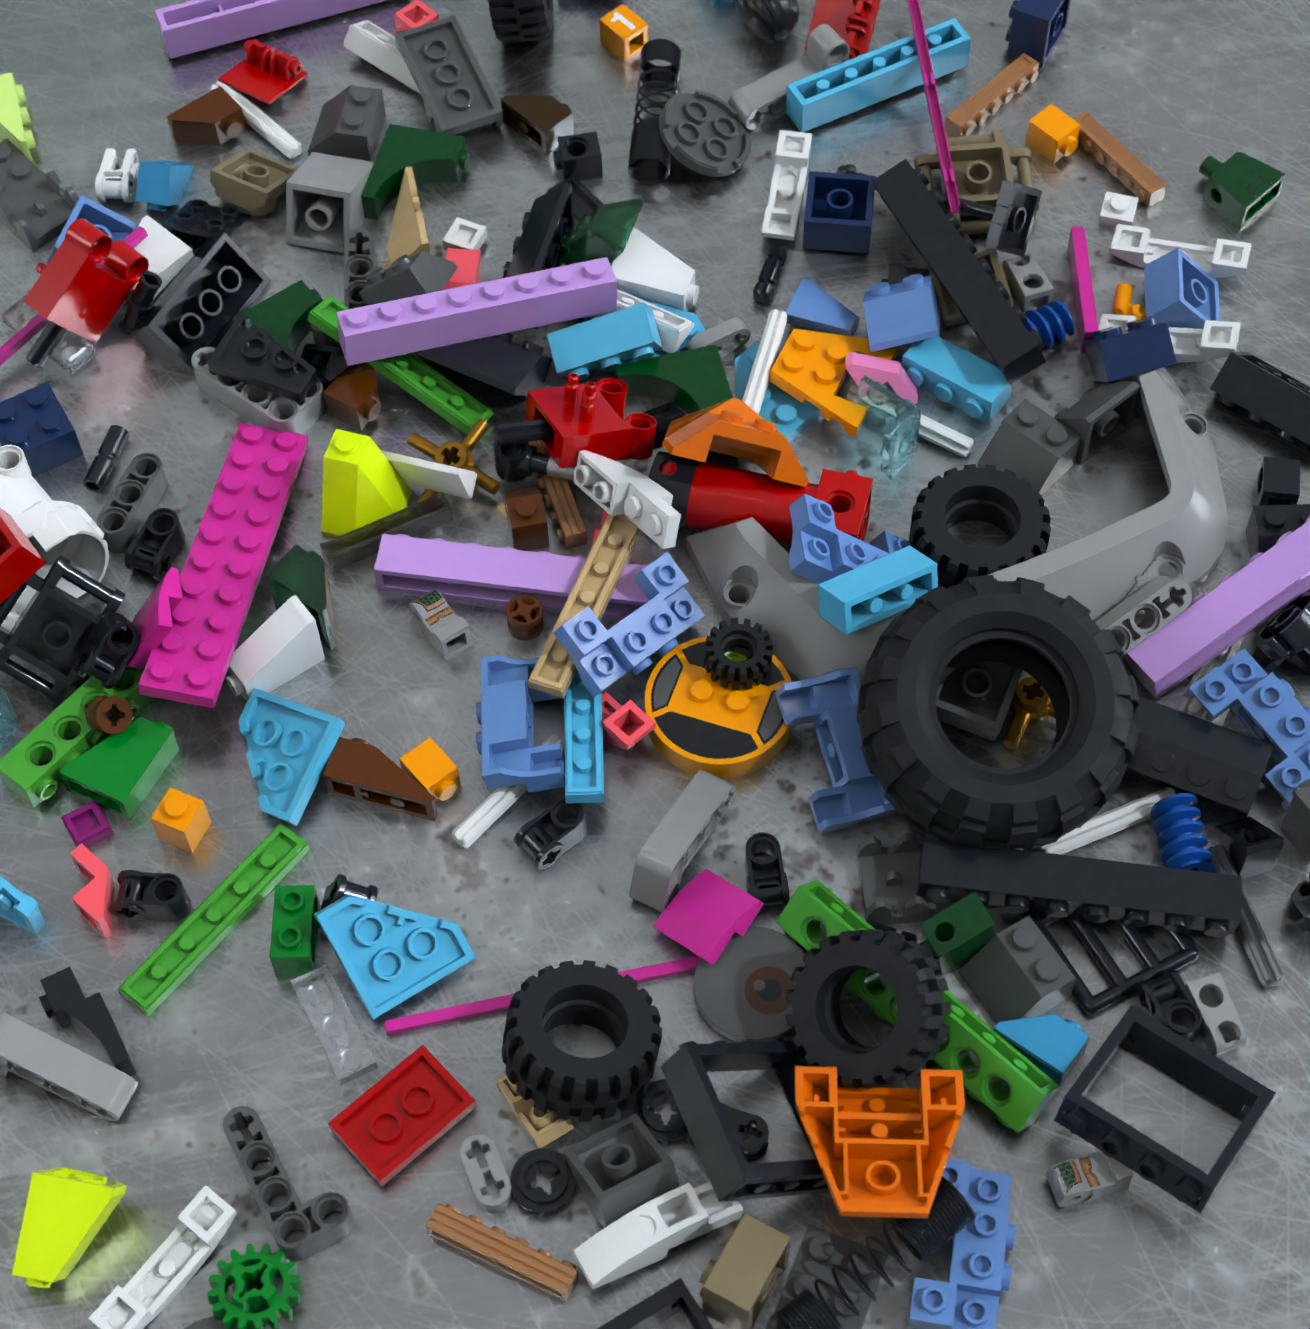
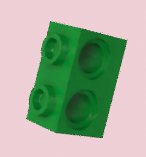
M315 885L275 886L269 958L276 978L316 977L319 928L314 913L320 911L321 905Z

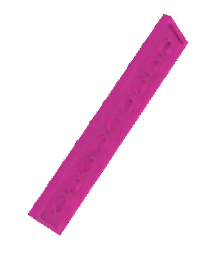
M245 423L239 424L180 576L182 600L171 613L173 628L157 649L151 650L138 684L139 694L214 708L308 447V435L278 432L271 428Z

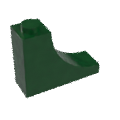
M389 124L361 195L365 218L378 220L388 203L399 195L405 167L412 166L416 186L432 182L458 183L463 170L467 171L470 164V151H466L465 136Z
M300 280L242 313L248 316L250 322L257 328H263L269 332L272 339L282 347H288L296 353L301 342L312 331L311 324L307 320L309 312L323 300L317 290H310Z
M716 344L615 365V378L627 384V396H649L672 402L688 415L733 398Z

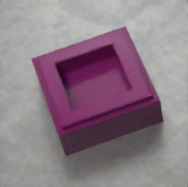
M96 800L61 817L76 847L82 843L86 848H89L114 835Z

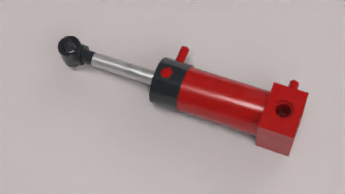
M494 442L495 468L497 475L502 480L518 482L526 477H531L534 472L574 481V469L576 466L559 468L550 454L537 452V447L529 445L528 442L501 446ZM659 451L654 458L650 473H641L673 495L671 506L681 514L679 528H693L704 531L753 517L782 547L791 548L793 528L789 506L804 493L831 505L834 512L836 529L864 541L869 524L873 478L859 476L854 470L843 473L823 469L819 485L808 483L807 487L774 480L768 474L696 461Z

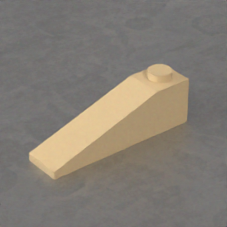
M412 166L405 167L387 243L389 260L382 261L384 270L390 268L395 260L405 254L409 258L420 252L430 254Z

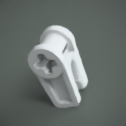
M106 148L100 171L97 173L95 181V192L98 202H107L108 199H122L125 203L133 202L139 168L136 149L129 148L126 150L124 159L121 160L122 167L119 169L116 150Z

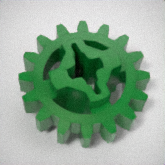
M247 1244L246 1254L240 1256L233 1249L230 1251L232 1261L229 1264L221 1260L217 1262L220 1275L209 1276L212 1290L207 1292L209 1304L214 1305L212 1312L215 1320L223 1318L224 1329H233L236 1325L238 1329H264L266 1326H270L272 1329H280L278 1320L281 1317L286 1320H292L293 1314L290 1306H300L301 1299L297 1291L302 1289L300 1276L296 1275L297 1268L295 1262L286 1263L285 1251L281 1249L272 1256L269 1244H265L261 1252H255L252 1244ZM279 1277L283 1282V1289L281 1295L277 1293L276 1288L278 1286L277 1280ZM229 1286L233 1288L234 1292L231 1295V1303H229L227 1300V1291Z

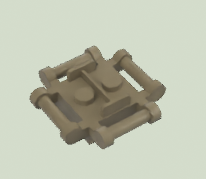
M1002 130L992 131L991 134L974 136L948 137L946 134L959 198L996 207L1002 181L1014 182L1011 164L1017 168L1019 184L1033 188L1029 163L1032 161L1030 149L1026 147L1008 148V141L1004 140ZM938 154L917 156L913 160L914 169L918 166L922 169L929 181L926 187L931 191L934 189L931 171L940 169ZM942 178V180H941L942 192H943V194H946V193H945V188H944V183H943V178ZM941 208L945 214L949 212V209ZM961 212L953 213L961 226V229L958 230L961 236L965 234H988L992 220L960 222V216L971 215Z

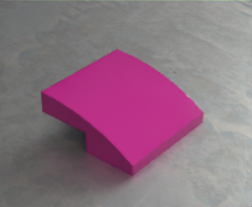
M171 567L135 615L132 623L140 633V641L128 660L127 667L141 669L147 662L151 650L157 649L173 628L171 613L182 600L178 568Z
M705 869L672 899L652 927L714 965L734 932L742 937L745 935L764 903L715 873Z

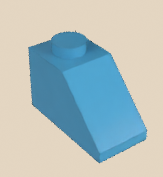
M165 159L139 161L136 201L147 203V209L167 211V206L178 205L192 174L193 164Z
M1056 1014L998 1022L994 1027V1031L1060 1087L1085 1053L1090 1038L1079 1024L1070 1019L1064 1020Z

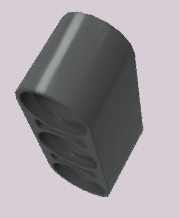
M140 453L131 460L97 517V526L104 533L103 540L108 543V550L112 553L127 551L129 545L136 539L147 521L148 516L156 509L167 490L168 482L161 459L154 453Z

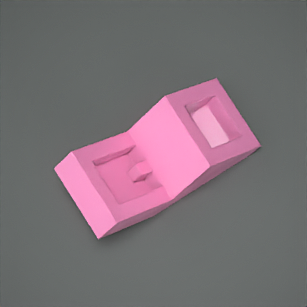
M855 352L845 355V368L863 395L888 381L906 409L918 402L917 388L900 362Z

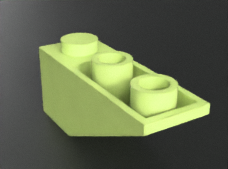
M12 72L1 74L0 139L3 141L8 139L33 162L31 150L36 149L32 130H26V127L32 126L27 106L22 107L21 105L27 103L23 85H16Z

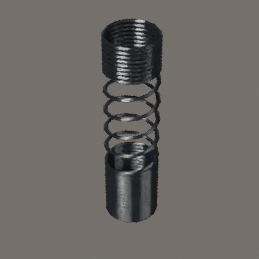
M666 39L650 40L641 49L639 80L637 82L638 92L636 94L637 103L635 105L636 115L633 119L634 128L632 129L628 173L634 180L646 185L662 183L670 175L672 154L661 138L658 127L659 118L642 120L639 116L643 111L653 116H659L660 114L649 112L646 109L664 107L659 105L643 107L640 103L643 99L655 104H666L667 101H653L648 97L661 95L671 98L663 93L644 95L642 92L644 87L658 92L674 90V93L678 94L676 87L679 84L682 53L678 45ZM664 60L670 62L671 65L657 66L649 61ZM649 85H653V86H656V87L671 86L672 88L666 89V90H660V89H655V88H653V87H651V86H649Z
M942 1176L928 1218H889V1222L884 1221L883 1232L890 1247L880 1239L867 1235L866 1246L874 1263L856 1250L849 1251V1261L858 1279L840 1265L833 1264L831 1266L832 1275L842 1295L824 1280L816 1278L814 1286L821 1302L810 1290L804 1288L800 1294H797V1297L790 1300V1303L787 1302V1305H784L783 1308H780V1311H777V1317L785 1329H843L826 1303L819 1289L818 1282L827 1287L856 1316L860 1317L859 1311L840 1283L835 1268L844 1272L873 1302H877V1298L860 1274L852 1254L859 1256L868 1263L890 1287L894 1288V1283L882 1268L871 1248L870 1239L881 1245L908 1273H911V1269L893 1244L886 1228L887 1225L893 1228L897 1236L914 1256L925 1262L929 1256H932L936 1250L942 1248V1245H945L949 1239L951 1240L952 1237H955V1234H958L962 1228L964 1229L965 1226H968V1223L975 1219L974 1211L958 1189Z

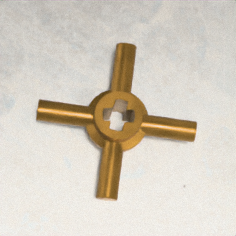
M479 418L461 443L450 441L439 447L415 432L408 438V445L430 457L435 463L475 471V474H477L475 485L492 495H495L501 486L500 482L475 468L472 450L490 428V425L483 419ZM425 489L417 502L424 508L429 509L441 492Z
M1033 677L1024 678L1017 684L1009 706L1015 718L1003 740V745L1008 749L1016 750L1028 725L1037 724L1047 716L1055 718L1054 708L1049 696Z

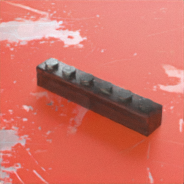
M443 492L344 535L321 543L322 557L332 573L378 553L383 534H405L410 537H416L453 521L452 508Z

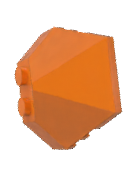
M734 397L671 421L662 446L672 455L706 462L710 450L753 461L774 480L807 487L809 481L787 438L776 429L777 425L764 420L742 400Z
M795 1066V1107L840 1216L928 1218L965 1108L963 1070L921 1069L918 1089H865V1087L853 1089L837 1087V1067Z

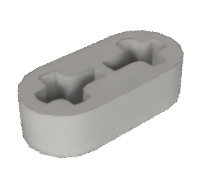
M734 317L698 333L689 341L686 349L691 350L716 344L719 356L722 358L742 348L750 339L751 333L740 318Z
M473 1134L467 1137L460 1147L459 1152L463 1169L479 1207L490 1213L501 1212L508 1207L512 1200L513 1194L510 1179L492 1138L484 1134ZM480 1147L482 1152H486L485 1160L487 1167L480 1169L477 1159L471 1158L473 1156L472 1149ZM492 1177L497 1189L502 1188L499 1190L500 1197L495 1200L490 1195H485L487 1193L485 1179Z

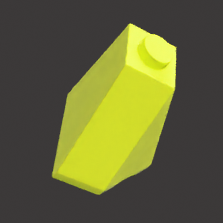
M336 429L323 457L321 533L324 536L357 543L368 538L369 532L385 525L387 528L401 523L413 494L412 490L370 436Z
M66 1167L32 1172L12 1275L25 1277L26 1285L39 1288H50L51 1283L66 1279L124 1196L127 1185L112 1181V1185L106 1186L107 1177L101 1174Z

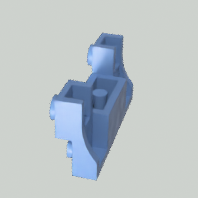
M805 493L789 506L793 528L792 543L788 555L790 572L817 584L911 546V543L906 539L897 537L887 531H883L870 544L836 529L832 506Z
M668 552L647 565L633 577L649 598V601L613 627L606 630L588 606L553 633L573 660L582 684L593 698L628 672L632 671L635 676L641 673L653 663L649 658L650 656L658 652L663 657L679 645L675 638L705 617V614L684 588V585L689 582L688 578Z
M1244 648L1220 667L1216 666L1191 685L1185 695L1189 700L1194 697L1208 712L1205 718L1209 722H1212L1233 706L1231 708L1233 713L1256 739L1274 745L1271 756L1278 765L1266 773L1261 782L1265 787L1271 784L1284 799L1281 806L1286 809L1294 796L1292 794L1293 790L1305 780L1310 779V708H1304L1294 697L1295 692L1286 680L1278 679L1273 672L1268 675Z
M495 655L481 658V702L476 703V716L479 725H481V732H476V744L479 754H482V778L487 790L520 784L526 785L528 793L565 787V755L560 743L535 747L533 702L559 698L531 689L528 686V679L539 657L515 659Z
M856 667L839 669L810 679L783 683L775 691L786 727L813 722L833 784L832 788L816 790L808 797L819 834L852 828L859 822L893 816L898 812L885 798L884 788L876 775L870 773L861 750L862 738L860 725L857 722L858 694L861 680Z
M948 1158L942 1176L949 1180L963 1195L974 1211L975 1219L952 1238L947 1282L914 1278L908 1327L917 1329H996L999 1295L1001 1291L1008 1292L1011 1277V1265H1004L1005 1249L1013 1250L1016 1225L1008 1224L1011 1174L971 1168L972 1162Z

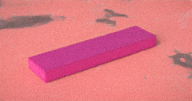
M1074 226L1070 230L1067 252L1081 354H1087L1084 341L1094 338L1093 332L1098 330L1085 229H1083V226Z

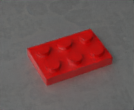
M422 1045L328 1122L330 1130L374 1179L383 1186L477 1106L473 1097Z

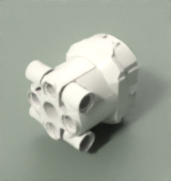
M16 445L0 447V508L11 515L46 562L36 574L45 579L59 555H62L70 560L69 565L100 583L106 572L109 560L108 543L103 540L104 533L97 527L93 519L79 505L66 501H53L32 476L25 454L20 447ZM62 577L56 587L77 599L87 593ZM28 585L26 586L2 623L1 627L9 632L12 630L37 590Z

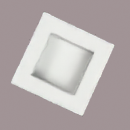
M1106 191L1098 224L1116 228L1117 224L1132 226L1139 198Z
M457 217L442 240L443 249L479 250L488 236L487 227Z

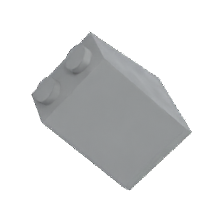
M312 152L286 182V243L344 253L345 236L348 232L361 228L365 218L361 195L374 162Z

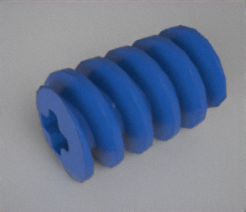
M1059 300L1051 301L1048 305H1041L1036 310H1028L1024 314L1028 321L1024 326L1028 332L1033 328L1036 330L1046 349H1051L1054 346V341L1060 345L1064 344L1066 341L1065 333L1069 336H1073L1075 333L1071 314L1065 304Z
M1191 793L1168 796L1151 808L1150 816L1154 822L1153 829L1156 836H1158L1156 842L1161 850L1160 859L1164 863L1163 867L1213 873L1214 865L1207 862L1212 856L1211 852L1204 848L1208 844V839L1206 836L1201 835L1205 827L1202 822L1197 821L1201 817V811L1199 808L1194 807L1198 799Z

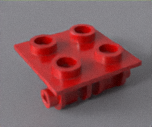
M817 0L807 40L810 33L816 27L828 24L849 45V59L868 53L881 0ZM807 40L804 50H807Z
M253 39L252 41L247 40L243 47L247 58L220 76L218 81L262 102L271 104L307 77L308 73L302 70V64L299 63L298 58L287 55L280 50H275L272 46L267 47V45Z

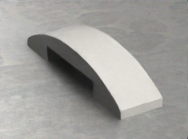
M784 130L779 132L774 173L761 237L795 240L806 185L812 133Z
M1117 224L1110 253L1144 269V265L1179 248L1213 278H1223L1246 272L1252 243L1218 238L1216 247L1150 238V228Z
M1102 314L1098 330L1109 327H1121V330H1126V323L1137 319L1136 316ZM1205 320L1204 329L1168 327L1177 363L1214 360L1229 356L1231 352H1236L1241 327L1240 322Z
M205 1185L177 1217L180 1224L123 1288L119 1285L115 1287L89 1319L100 1329L145 1328L197 1273L216 1248L238 1212Z

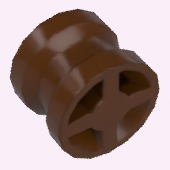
M526 594L518 595L507 604L508 630L518 640H532L543 631V609L541 602L536 597Z
M98 696L91 700L87 706L86 721L90 728L96 732L121 733L131 723L132 709L128 702L121 697Z

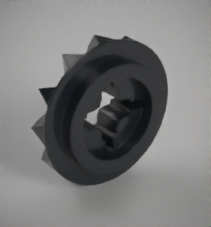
M666 1079L649 1083L648 1089L643 1096L635 1099L634 1114L636 1113L656 1140L664 1144L677 1139L682 1141L689 1131ZM665 1098H669L671 1110L678 1112V1114L670 1116L668 1125H664L661 1114L655 1113V1111L662 1110Z
M547 1148L535 1149L524 1154L515 1163L510 1175L513 1198L517 1200L524 1210H531L540 1215L551 1211L559 1212L563 1205L572 1200L575 1187L577 1186V1181L564 1154ZM536 1169L539 1170L540 1174L543 1173L545 1178H555L550 1182V1195H548L547 1191L544 1192L541 1187L535 1189L532 1187L537 1183Z

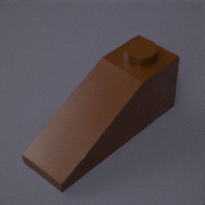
M342 737L338 738L323 774L328 794L432 821L436 820L438 814L434 796L377 747L359 738H353L352 740Z

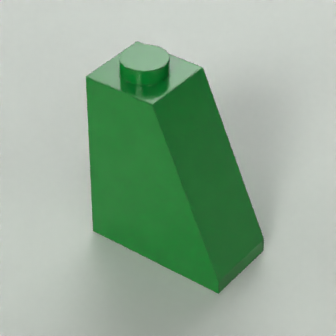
M141 716L131 722L123 732L109 736L64 765L59 774L67 791L90 802L96 800L100 807L131 820L180 749L174 735V730L168 724L160 720L153 722Z

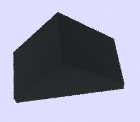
M1252 817L1215 826V832L1220 844L1226 848L1238 876H1242V879L1274 870L1284 846L1283 837Z

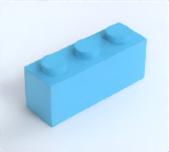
M644 302L547 334L556 372L566 380L570 373L577 374L579 377L578 381L588 378L590 376L589 372L602 369V371L614 370L615 365L621 364L623 361L632 358L635 361L648 359L654 356V351L663 349L653 310Z
M939 336L914 342L903 355L902 367L915 387H920L935 395L940 401L950 403L965 411L970 417L978 418L987 424L993 420L1011 396L1013 383L1009 384L997 366Z
M907 546L818 584L820 617L845 635H848L904 611L914 604L916 598L938 587L937 563L913 547Z

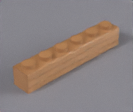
M1025 53L1021 54L1015 61L945 117V132L952 137L969 136L976 126L982 125L988 116L994 115L999 110V107L1004 103H1009L1017 92L1021 93L1029 82L1036 80L1039 62Z
M1087 111L1073 118V120L1080 124L1079 144L1082 145L1086 152L1094 156L1100 165L1107 168L1113 177L1119 179L1126 189L1132 191L1139 198L1140 202L1151 207L1153 204L1164 199L1167 184Z
M539 440L528 442L529 445L537 447V452L549 454ZM538 474V487L545 492L543 495L546 507L551 508V512H549L553 525L557 524L556 534L559 542L564 543L566 550L587 544V532L567 479Z
M438 1203L426 1224L429 1235L566 1302L579 1280V1272L573 1263L567 1260L557 1261L552 1258L553 1255L550 1252L541 1248L537 1251L529 1247L530 1244L522 1238L516 1237L514 1240L506 1236V1232L499 1227L493 1226L489 1228L483 1225V1221L474 1215L464 1216L460 1214V1210L451 1204L444 1206Z

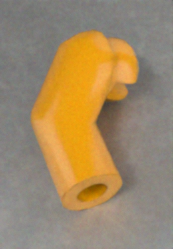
M1127 283L1118 284L1113 302V312L1116 315L1136 316L1137 320L1146 318L1145 307L1139 310L1140 304H1131L1132 286Z

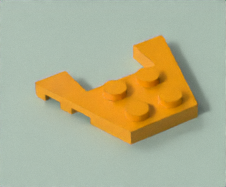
M793 329L770 370L768 381L801 403L807 400L821 410L820 416L829 422L834 418L845 426L844 432L855 437L865 419L868 407L836 396L848 373L845 368V355L855 352L894 361L899 346L871 352L868 338Z

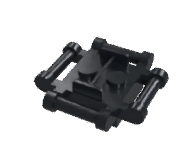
M59 555L45 579L34 573L0 604V643H2L0 647V671L44 695L43 700L52 705L56 704L67 686L72 684L79 688L91 677L87 674L79 675L75 673V661L83 647L90 640L100 620L110 613H115L125 597V593L117 588L111 590L69 565L70 560L62 555ZM61 577L104 602L105 604L101 611L93 609L56 587ZM28 585L37 591L9 632L3 629L1 625ZM126 627L116 628L112 633L111 640L121 639L126 633ZM13 653L53 676L56 680L51 683L9 659V657Z

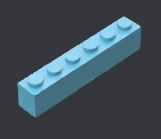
M955 18L925 30L935 79L968 66L971 38ZM914 34L788 84L786 94L787 115L800 132H806L922 85L923 79Z

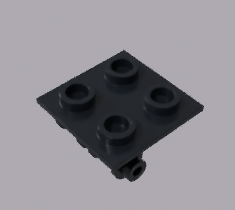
M196 199L190 200L162 223V227L168 228L167 230L190 248L196 249L198 247L199 249L206 240L225 232L230 236L251 218V214L239 212L234 207L221 208L208 205V202Z

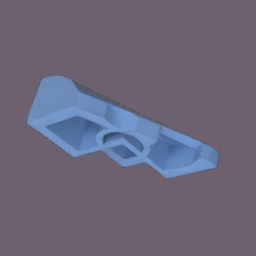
M803 278L798 285L786 311L788 324L816 330L817 332L853 337L860 318L806 278Z

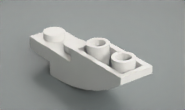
M586 450L579 451L577 466L574 469V483L609 515L617 516L624 514L662 549L675 547L681 514L671 506L673 495L650 478L628 466Z
M689 1182L643 1204L614 1221L573 1250V1257L593 1290L667 1258L670 1248L742 1218L744 1209L739 1200L719 1202L711 1182L695 1188Z

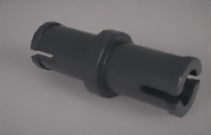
M143 272L136 288L129 292L126 298L127 305L119 318V324L123 329L131 332L142 317L153 308V298L162 284L161 278L154 272Z

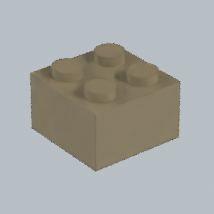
M744 1213L738 1225L732 1222L728 1226L720 1245L724 1249L717 1261L709 1260L699 1280L703 1284L699 1294L703 1297V1313L731 1329H753L787 1268L789 1259L790 1237Z

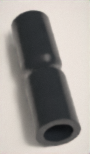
M119 425L110 426L98 450V455L94 458L83 480V485L88 490L96 493L103 491L114 468V463L118 460L130 436L125 428Z

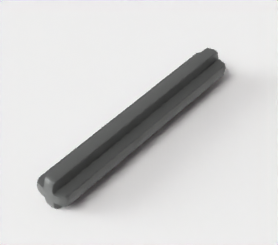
M1223 845L1208 848L1212 856L1207 862L1214 865L1213 873L1238 876ZM1242 885L1241 922L1236 928L1261 985L1265 988L1276 986L1281 983L1284 975Z

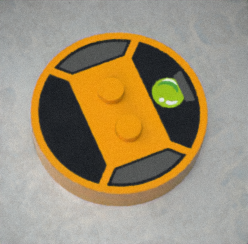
M707 636L686 641L663 656L648 678L645 689V713L656 723V728L648 733L652 743L668 762L692 775H695L702 769L719 778L730 779L745 776L763 768L783 750L793 726H785L775 693L783 683L792 682L787 670L777 657L772 654L770 673L767 678L763 676L761 684L757 685L753 681L752 688L748 690L745 689L744 684H740L739 690H733L732 683H728L727 688L720 686L721 678L714 682L711 679V672L707 673L705 669L704 659ZM731 647L724 652L727 658L738 662L747 661L753 656L750 650L743 647Z

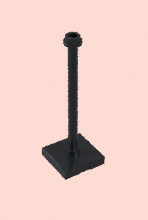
M851 164L841 165L836 172L867 175L857 172L856 167ZM1003 180L996 207L959 198L960 212L992 220L984 247L1024 256L1042 191ZM939 193L945 203V206L942 208L949 209L946 194Z

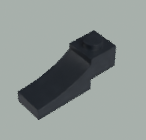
M67 967L40 980L46 994L39 997L48 1019L56 1016L63 1029L72 1026L81 1031L103 1050L116 1069L129 1076L137 1074L100 992L85 998L71 967Z

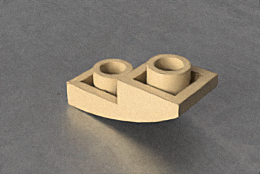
M506 1074L495 1080L505 1100L538 1149L574 1129L569 1116L567 1120L555 1118L556 1113L547 1110L546 1113H543L534 1108V1100L531 1098L527 1101L524 1100L516 1092L517 1083L512 1084Z

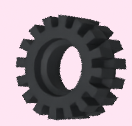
M731 618V625L728 626L725 620L719 622V629L714 626L710 630V636L707 635L704 659L705 669L707 673L711 672V679L714 682L721 678V687L727 688L728 683H732L733 690H739L740 684H744L745 689L748 690L752 688L753 681L759 685L763 682V676L767 678L770 673L773 642L769 640L770 634L767 630L762 632V625L759 623L751 627L750 619L744 618V623L738 624V618ZM731 647H743L750 650L753 656L747 661L738 662L727 658L724 652Z

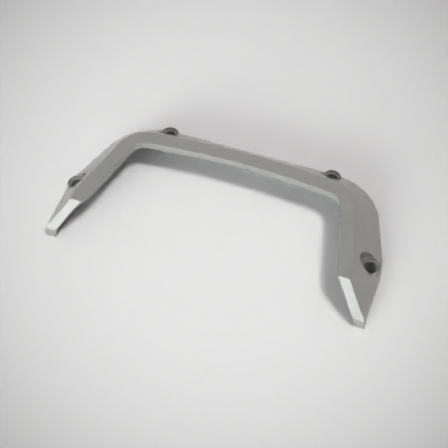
M1165 367L1142 373L1138 376L1142 404L1169 494L1156 504L1092 534L988 575H993L994 578H997V581H1016L1017 577H1022L1044 583V590L1064 599L1070 595L1091 610L1089 616L1094 622L1159 576H1169L1183 581L1190 587L1192 592L1208 579L1219 563L1227 539L1228 512L1214 445L1207 432V420L1202 415L1195 413ZM753 517L704 530L686 537V550L722 619L726 621L728 626L731 625V618H738V624H743L744 618L750 619L751 627H754L756 623L762 625V632L767 630L770 634L769 640L773 642V655L783 664L792 682L822 676L839 669L856 667L862 683L867 661L880 635L895 616H900L906 611H901L845 635L820 617L818 584L790 572L789 553ZM736 601H742V602H744V603H740V604H739V603H734V602H736ZM1144 608L1139 609L1134 617L1144 614Z

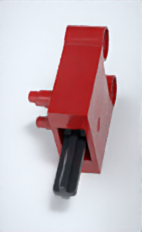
M81 218L74 221L68 227L64 241L46 266L44 263L36 265V272L40 274V277L23 301L45 319L49 320L26 355V360L35 367L42 368L67 330L96 344L127 298L129 292L139 282L141 274L148 271V259L124 241L117 240L112 243V239L86 219ZM101 261L104 263L102 266L98 264Z
M570 373L567 376L565 386L528 391L524 422L501 424L493 430L495 443L499 446L539 440L559 468L577 466L578 454L582 450L602 455L614 461L630 458L636 460L650 458L653 454L657 421L654 417L644 413L629 414L623 420L628 386L624 381L616 378H603L598 382L589 381L579 384L578 375Z

